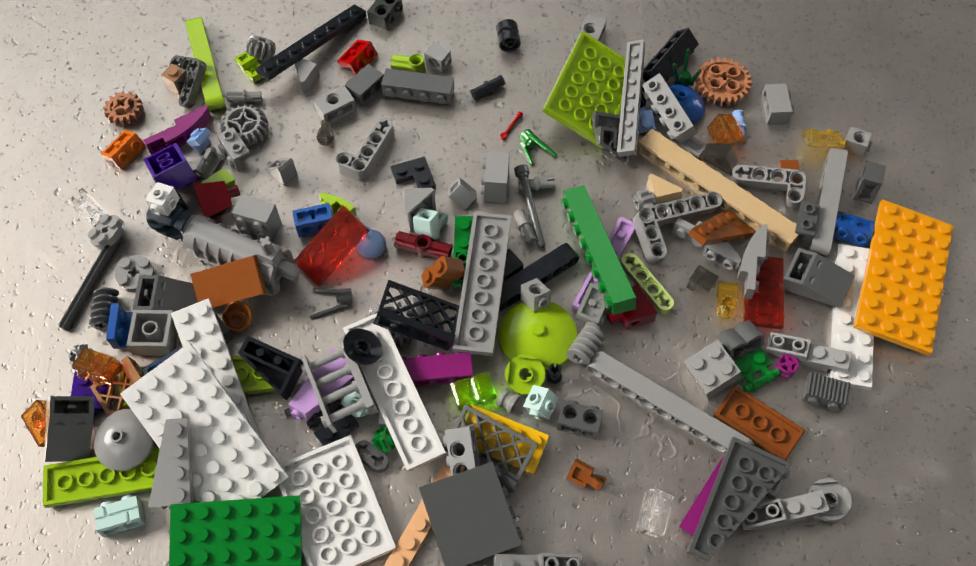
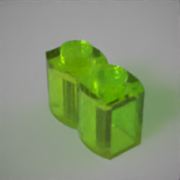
M489 372L450 384L458 411H461L465 404L471 407L472 405L480 404L487 406L497 399Z

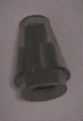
M326 119L320 122L316 136L319 144L323 146L330 145L334 140L331 122Z

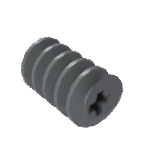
M104 287L98 288L93 292L94 298L92 299L89 325L92 328L107 331L111 304L118 302L116 297L119 295L118 290Z

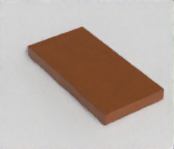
M257 255L190 274L197 301L200 302L209 298L213 308L267 293Z
M736 385L733 386L713 415L715 419L752 440L755 446L785 461L806 431Z

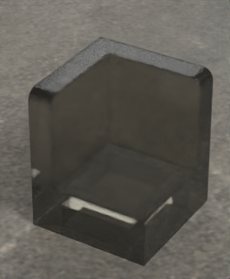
M699 265L689 278L686 288L694 291L696 286H699L709 292L711 288L716 286L719 276Z

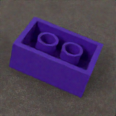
M177 143L143 159L155 183L159 182L174 187L176 191L182 186L191 185L197 179Z

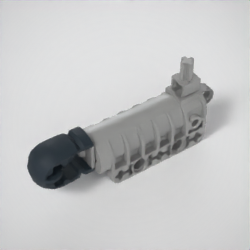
M178 204L169 216L156 215L148 208L146 220L149 227L169 238L181 239L184 248L193 252L196 260L206 268L216 267L257 255L267 291L266 294L270 296H277L280 291V283L278 281L282 276L295 281L301 273L295 264L291 251L273 244L268 236L265 239L253 240L250 235H241L236 229L229 230L226 225L222 223L216 224L213 219L206 216H196L193 211L188 209L184 211L183 207Z

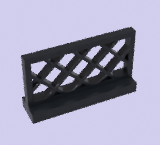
M388 280L373 324L449 351L456 336L459 305ZM390 287L398 290L400 295L393 297L389 291ZM413 295L417 297L419 302L411 304L408 296ZM403 298L407 306L399 308L396 301ZM391 303L395 311L391 312L383 309V307ZM426 303H435L437 309L430 311ZM422 305L426 313L418 315L415 307ZM410 310L414 318L405 317L402 312ZM445 310H454L456 314L449 318ZM440 312L445 320L437 322L433 314ZM429 317L433 324H424L421 319ZM447 323L451 332L443 331L440 326Z

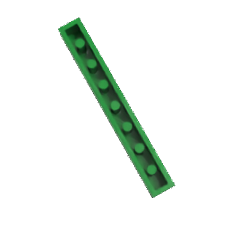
M582 185L564 190L563 199H561L562 207L567 210L569 223H573L574 235L579 237V245L581 250L585 251L587 264L592 266V276L598 280V289L605 296L606 308H610L613 315L636 309V296L585 186Z

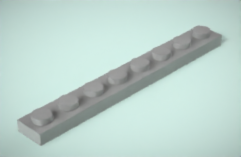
M644 39L627 42L617 145L619 157L637 154L646 45Z

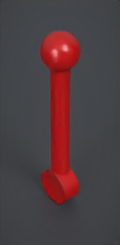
M517 112L515 119L507 130L500 134L501 140L507 139L509 131L518 119L523 117L522 112Z

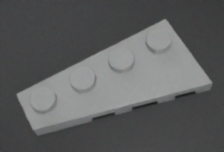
M190 418L166 419L148 507L193 503Z

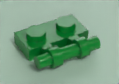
M762 348L734 361L742 374V378L737 383L745 380L747 384L743 386V390L747 393L760 389V386L766 382H773L780 375V371L777 368L772 371L768 370V367L772 365V361ZM759 372L762 375L757 379L753 378V375Z

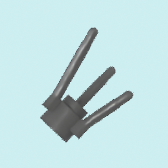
M314 288L313 292L336 294L337 303L341 302V304L310 315V319L339 309L348 308V304L352 303L351 288Z

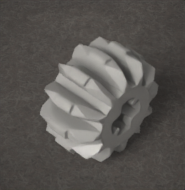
M251 36L247 41L246 52L260 60H268L273 57L276 44L262 36Z

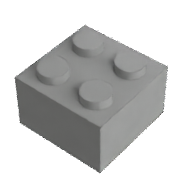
M487 151V158H483L484 170L481 175V195H485V202L507 203L510 152Z
M240 195L231 212L239 232L257 237L258 239H265L268 236L274 242L282 225L275 204L245 195Z
M133 310L126 345L133 355H173L177 334L171 316L173 310Z
M718 339L683 361L686 369L708 400L742 378L741 371Z

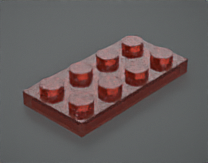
M342 205L294 261L320 287L370 230L346 206Z
M768 256V259L764 260L760 267L759 275H756V281H759L758 292H754L752 299L743 298V322L751 321L756 327L783 329L784 259ZM743 281V297H744V284H745V281Z

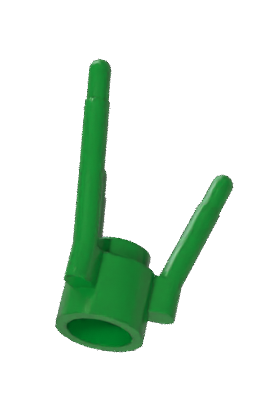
M526 129L520 134L519 138L522 141L520 146L523 148L531 166H533V161L527 147L532 148L538 144L545 151L557 157V154L530 129Z

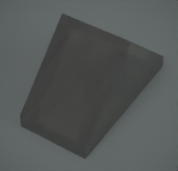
M707 143L700 158L732 176L733 168L738 163V158L732 144Z

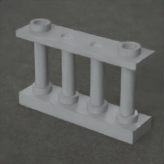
M344 337L338 339L341 347H338L337 351L311 363L305 355L301 356L303 364H301L302 371L305 376L308 375L323 416L320 417L324 427H329L333 433L337 431L334 422L361 409H367L371 415L379 412L360 365L352 361L344 352ZM341 357L343 359L346 358L348 363L345 364V367L319 379L316 378L313 370ZM353 374L355 380L352 381V384L327 396H323L320 389L321 386L345 375ZM355 391L356 393L360 392L362 398L358 402L330 414L327 404Z

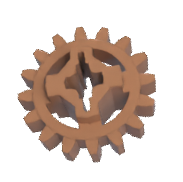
M124 91L121 94L116 92L115 97L109 96L110 101H105L106 106L103 107L104 114L110 123L114 122L115 125L122 123L123 126H125L126 122L132 124L131 120L133 119L137 121V115L141 116V110L144 109L141 99L138 98L136 93L132 94L131 91L127 94Z

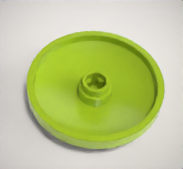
M524 302L519 303L506 313L499 328L500 348L509 362L521 354L533 355L541 361L545 373L548 372L550 364L554 363V367H556L557 363L562 367L569 360L566 352L577 338L574 320L564 308L553 302H550L549 306L533 312Z

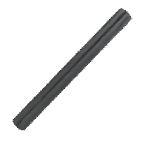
M121 237L112 246L108 244L104 246L105 249L99 253L58 323L60 329L64 331L70 329L118 246Z

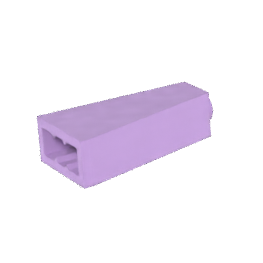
M331 348L327 355L335 352V350ZM341 357L315 369V376L317 379L345 367V364L348 362L346 358L343 359ZM348 374L321 386L320 389L323 396H327L352 384V381L355 379L353 374ZM309 378L289 403L291 415L297 420L303 419L306 422L312 419L314 414L321 412Z

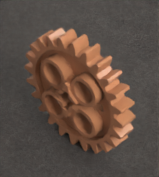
M717 57L716 61L711 58L710 63L705 61L704 65H700L701 73L695 80V87L698 88V93H702V98L708 97L707 102L714 100L713 105L717 102H720V106H723V103L730 106L731 102L736 105L737 101L742 102L743 98H747L748 93H750L752 75H748L749 70H744L745 65L739 66V61L733 63V58L730 61H727L726 57L723 60Z

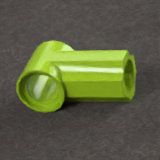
M392 54L391 69L418 73L426 72L424 58L421 54H412L411 56Z

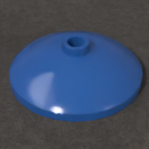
M668 85L691 123L698 122L703 117L706 109L702 96L693 88L685 85Z

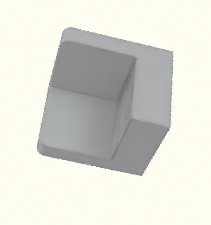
M460 177L447 190L448 197L463 209H466L477 198L476 190Z

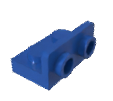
M838 211L833 238L868 247L874 233L875 221Z
M119 303L111 304L106 340L113 349H129L126 345L133 312H126Z

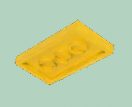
M472 405L478 411L538 443L525 471L535 474L550 435L479 406ZM469 413L466 425L477 423L474 413ZM485 422L481 424L484 435L495 433L492 423ZM478 425L474 426L476 438L481 437ZM503 432L499 434L502 446L513 443L510 433ZM496 435L485 438L489 450L499 447ZM482 439L477 440L478 452L485 451ZM526 442L517 444L521 456L528 454L532 445ZM514 445L503 448L507 460L517 457ZM500 449L490 452L491 457L503 461ZM518 459L508 462V464L514 467L521 468Z

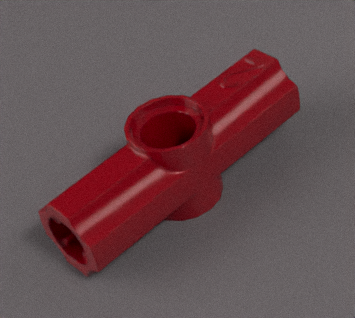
M399 231L395 236V248L414 252L421 258L428 256L437 259L442 256L451 257L452 244L433 240L424 234L417 236Z

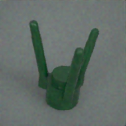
M689 48L686 51L683 71L678 74L676 63H673L674 84L688 87L694 85V81L701 73V69H699L692 77L690 72L687 71L690 55Z

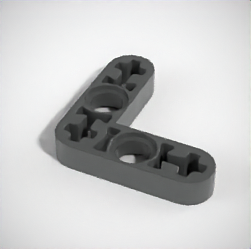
M175 55L172 57L169 66L174 64L185 70L187 74L178 102L180 106L191 109L195 104L207 66L205 62L197 58Z

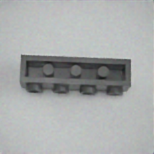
M389 68L385 69L381 83L384 96L451 105L455 89L454 77Z

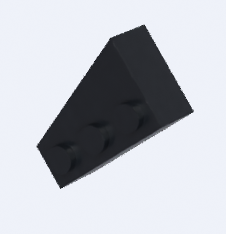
M247 335L238 354L280 396L288 401L303 372L301 368L303 361Z

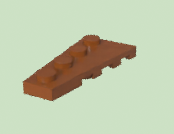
M725 210L692 228L688 235L702 246L718 244L721 240L729 242L732 238L737 240L743 239L744 236L751 238L756 231L740 220L734 212Z

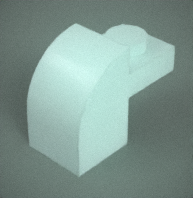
M421 208L413 217L415 233L417 235H427L432 239H438L440 237V229L448 221V214Z

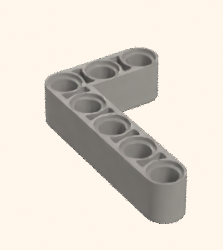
M708 192L642 208L633 218V224L647 262L657 264L667 254V248L659 228L660 225L676 222L678 218L685 220L713 213L722 204L721 195L717 192ZM647 233L651 234L653 239L649 238ZM653 250L658 252L659 256H656Z

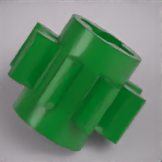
M387 426L381 427L374 432L375 438L371 439L377 451L381 449L382 452H388L396 447Z

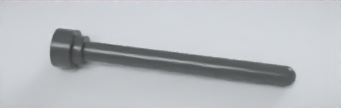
M522 164L514 168L515 176L518 177L522 184L538 247L544 248L545 241L528 182L529 168L528 165Z

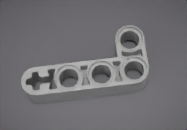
M388 118L379 119L356 156L348 152L338 153L335 158L338 172L356 181L362 182L367 180L394 137L392 121Z
M741 164L733 168L732 181L742 187L787 191V206L791 209H798L801 201L804 199L806 175L801 170ZM762 175L764 178L758 180L755 178V176ZM781 177L783 180L777 182L773 178ZM798 178L802 182L797 184L792 180ZM798 196L799 200L793 201L790 197Z

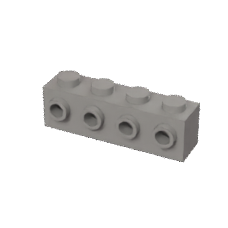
M660 73L642 84L645 90L643 95L647 101L651 100L653 102L651 108L655 114L659 113L661 115L659 120L664 128L668 126L669 131L667 133L672 141L676 139L680 145L698 133Z

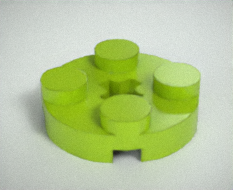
M521 354L507 364L505 379L509 387L515 392L529 394L533 385L540 387L543 385L545 369L541 361L535 356ZM525 368L531 373V377H527V380H523V376L519 375Z

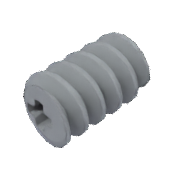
M587 322L570 346V349L566 352L567 358L572 362L584 365L590 364L594 353L602 345L606 337L596 323Z

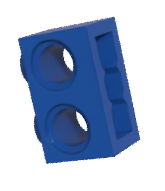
M329 203L292 211L299 238L335 230Z

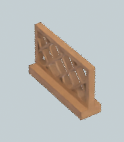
M128 356L121 360L122 364L90 386L107 416L116 412L109 408L111 399L119 400L117 411L122 410L125 401L122 396H112L115 385L123 386V392L145 376L137 362ZM124 371L126 373L124 383L116 382L118 374ZM104 384H110L107 395L101 394L98 390Z

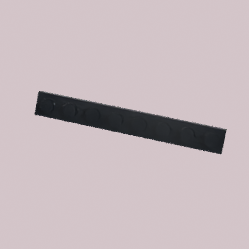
M355 4L258 66L256 68L257 74L270 81L367 16L366 10Z

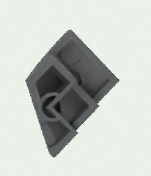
M598 111L593 112V131L598 145L625 165L631 166L632 155L619 157L617 154L620 115Z

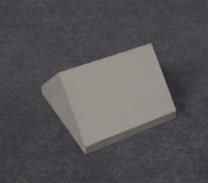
M433 188L405 189V215L407 228L410 233L414 230L413 217L421 208L436 210Z

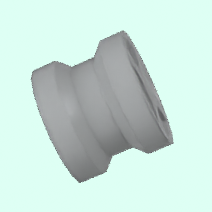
M505 388L500 394L496 405L505 407L507 412L512 413L521 396L513 394L508 388Z

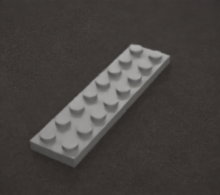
M474 212L453 352L493 356L511 227V215Z

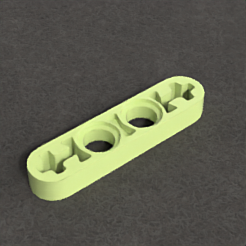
M625 254L621 260L624 272L634 284H639L653 307L659 313L669 314L674 306L673 298L635 254ZM627 260L629 262L633 261V266L630 263L626 264ZM643 273L646 275V279L639 280L636 275ZM655 287L658 293L651 294L648 292V288ZM662 302L664 304L668 303V307L661 306Z

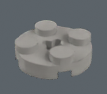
M103 215L96 227L88 233L91 244L100 250L105 249L103 246L107 244L112 246L123 234L124 229L121 227L122 224L125 225L124 221L117 215Z
M142 256L122 258L115 270L117 283L127 292H136L139 275H155V270L149 259ZM132 272H139V274H136L135 277H132Z
M830 478L820 479L814 483L808 490V493L823 490L825 498L826 495H829V498L834 499V502L828 505L829 513L813 517L825 522H837L844 518L852 506V498L848 489L845 486L842 487L837 483L838 481Z

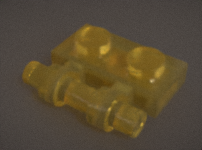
M814 128L802 131V137H805L804 142L808 147L845 148L846 140L840 135L839 131H833L832 129L822 131Z

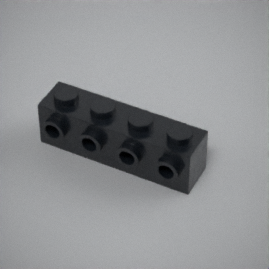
M689 28L677 30L644 67L643 80L645 82L660 73L667 84V81L674 76L673 63H676L678 69L684 64L687 49H690V55L694 53V49L699 43Z

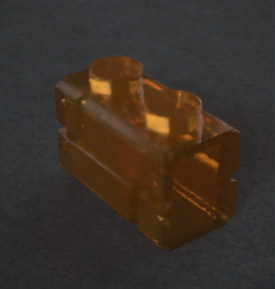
M87 348L82 349L78 355L79 358H76L71 366L77 372L76 376L84 381L90 379L91 382L99 386L102 383L112 385L116 375L123 368L122 364L113 356Z

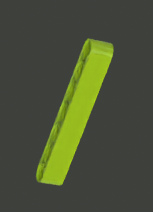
M202 17L185 20L194 58L205 62L207 66L201 87L208 110L210 112L225 108L223 93Z

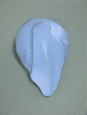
M360 226L349 234L350 239L355 242L358 253L364 258H378L385 252L387 246L386 239L379 231L372 230L369 226Z

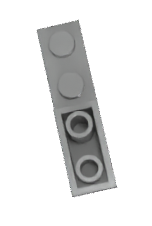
M681 218L677 219L673 233L680 238L692 242L697 247L704 248L702 255L708 260L721 264L727 270L737 272L741 259L728 242L721 240L718 244L702 246L688 235L695 225Z
M763 224L752 236L739 266L737 280L745 281L743 298L752 299L754 292H758L759 281H756V275H759L760 267L764 260L768 259L769 249L766 248V244L769 243L770 232H767V224Z
M774 332L770 333L766 351L778 357L785 354L793 355L797 358L799 365L822 372H827L830 369L848 373L852 352L811 344L809 339Z
M823 490L783 500L779 498L759 503L745 518L742 525L744 531L776 527L808 520L809 517L829 513L830 510Z
M495 554L493 556L494 566H583L582 554Z

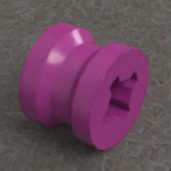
M785 354L781 356L775 367L780 371L779 377L789 379L794 376L799 367V362L793 355Z

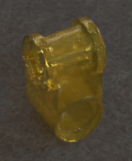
M718 281L716 311L720 318L729 319L733 316L737 305L739 283Z

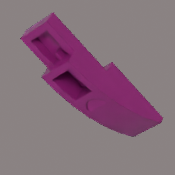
M205 105L174 119L175 126L144 139L150 154L152 155L174 143H177L179 148L187 144L191 133L197 128H205L212 119L208 107Z

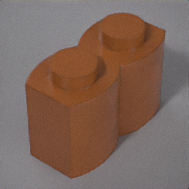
M447 256L438 258L433 266L426 268L421 275L424 287L441 291L448 289L453 281L459 280L464 275L463 261Z

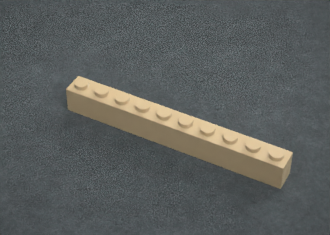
M651 129L639 141L637 153L699 195L708 192L719 193L722 197V204L719 208L723 211L729 210L734 212L740 220L755 231L763 224H767V232H770L769 242L785 253L799 239L800 234L795 233V222H792L781 212L774 210L767 203L753 196L749 191H745L734 181H730L719 171H715L705 162L700 161L690 152L685 151L675 142L664 137L660 132Z

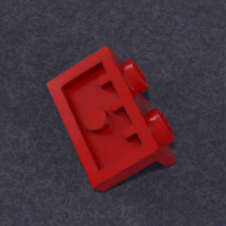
M357 40L337 60V63L340 67L351 68L354 75H356L360 69L370 64L378 56V53L371 41Z

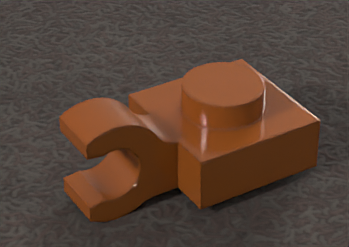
M577 458L566 477L583 488L589 484L599 491L607 480L601 475L593 474L595 468Z

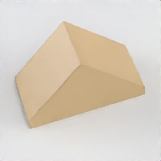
M652 173L648 176L647 188L649 192L652 191L655 195V205L681 199L683 188Z

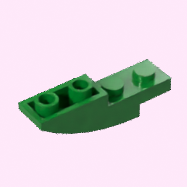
M455 216L453 258L461 259L464 268L466 267L473 216ZM464 275L459 280L453 281L452 287L462 288Z

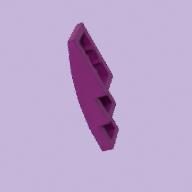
M724 457L718 463L679 528L692 536L695 533Z

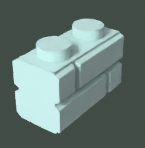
M126 495L121 498V501L114 503L113 501H106L101 503L100 507L94 508L96 530L102 537L146 524L143 503L134 495Z

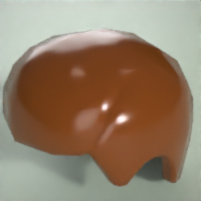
M231 302L223 312L222 320L231 332L239 333L245 331L252 322L251 308L244 302Z

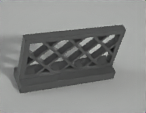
M465 404L453 429L459 428L461 423L463 427L478 425L481 437L476 438V440L482 439L485 448L484 452L478 453L480 466L492 462L490 452L500 449L503 461L499 463L493 462L494 466L498 465L502 477L499 478V481L511 489H516L538 443ZM467 411L475 414L477 423L466 425L464 417ZM485 422L492 423L495 433L484 435L481 424ZM503 432L510 433L513 443L502 446L499 434ZM496 435L499 447L489 450L485 438ZM526 442L532 445L528 454L520 455L518 443ZM443 443L442 446H443L444 450L448 453V449H447V447L444 446V443ZM462 444L457 446V452L460 455H463L465 452ZM514 445L517 457L507 460L503 448ZM518 459L521 468L516 475L510 471L508 462Z

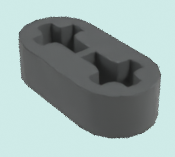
M362 440L355 445L361 461L373 471L382 473L388 469L389 460L387 455L381 450L377 451L373 444ZM368 447L367 450L370 453V456H368L366 453L360 454V448ZM375 457L377 460L383 459L384 465L376 466L373 458Z

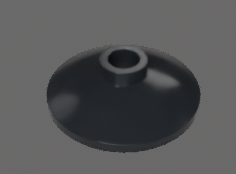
M353 329L343 339L344 352L355 363L371 365L377 362L382 355L380 340L368 330Z

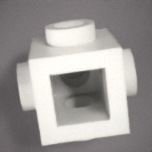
M157 182L152 191L148 193L145 201L149 205L150 211L154 214L169 216L171 211L175 209L180 197L174 187Z

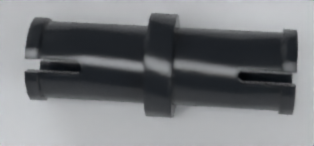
M499 75L471 89L470 93L473 99L476 100L487 93H493V90L506 85L502 75Z

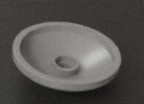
M123 409L112 413L100 424L94 438V451L98 460L105 467L115 471H128L138 467L148 458L155 442L131 409ZM120 434V438L116 440L117 435Z

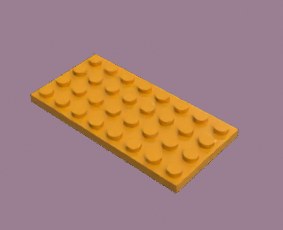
M881 200L878 206L874 233L853 328L927 356L932 353L953 225L892 202Z

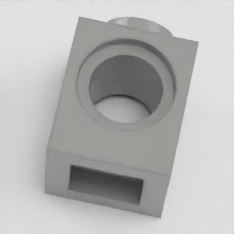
M435 42L424 53L425 64L440 72H443L446 67L448 68L451 65V50Z
M850 127L842 149L848 150L850 154L862 157L865 151L869 152L873 141H870L872 133Z
M535 278L521 285V300L533 312H536L550 305V290L538 278Z

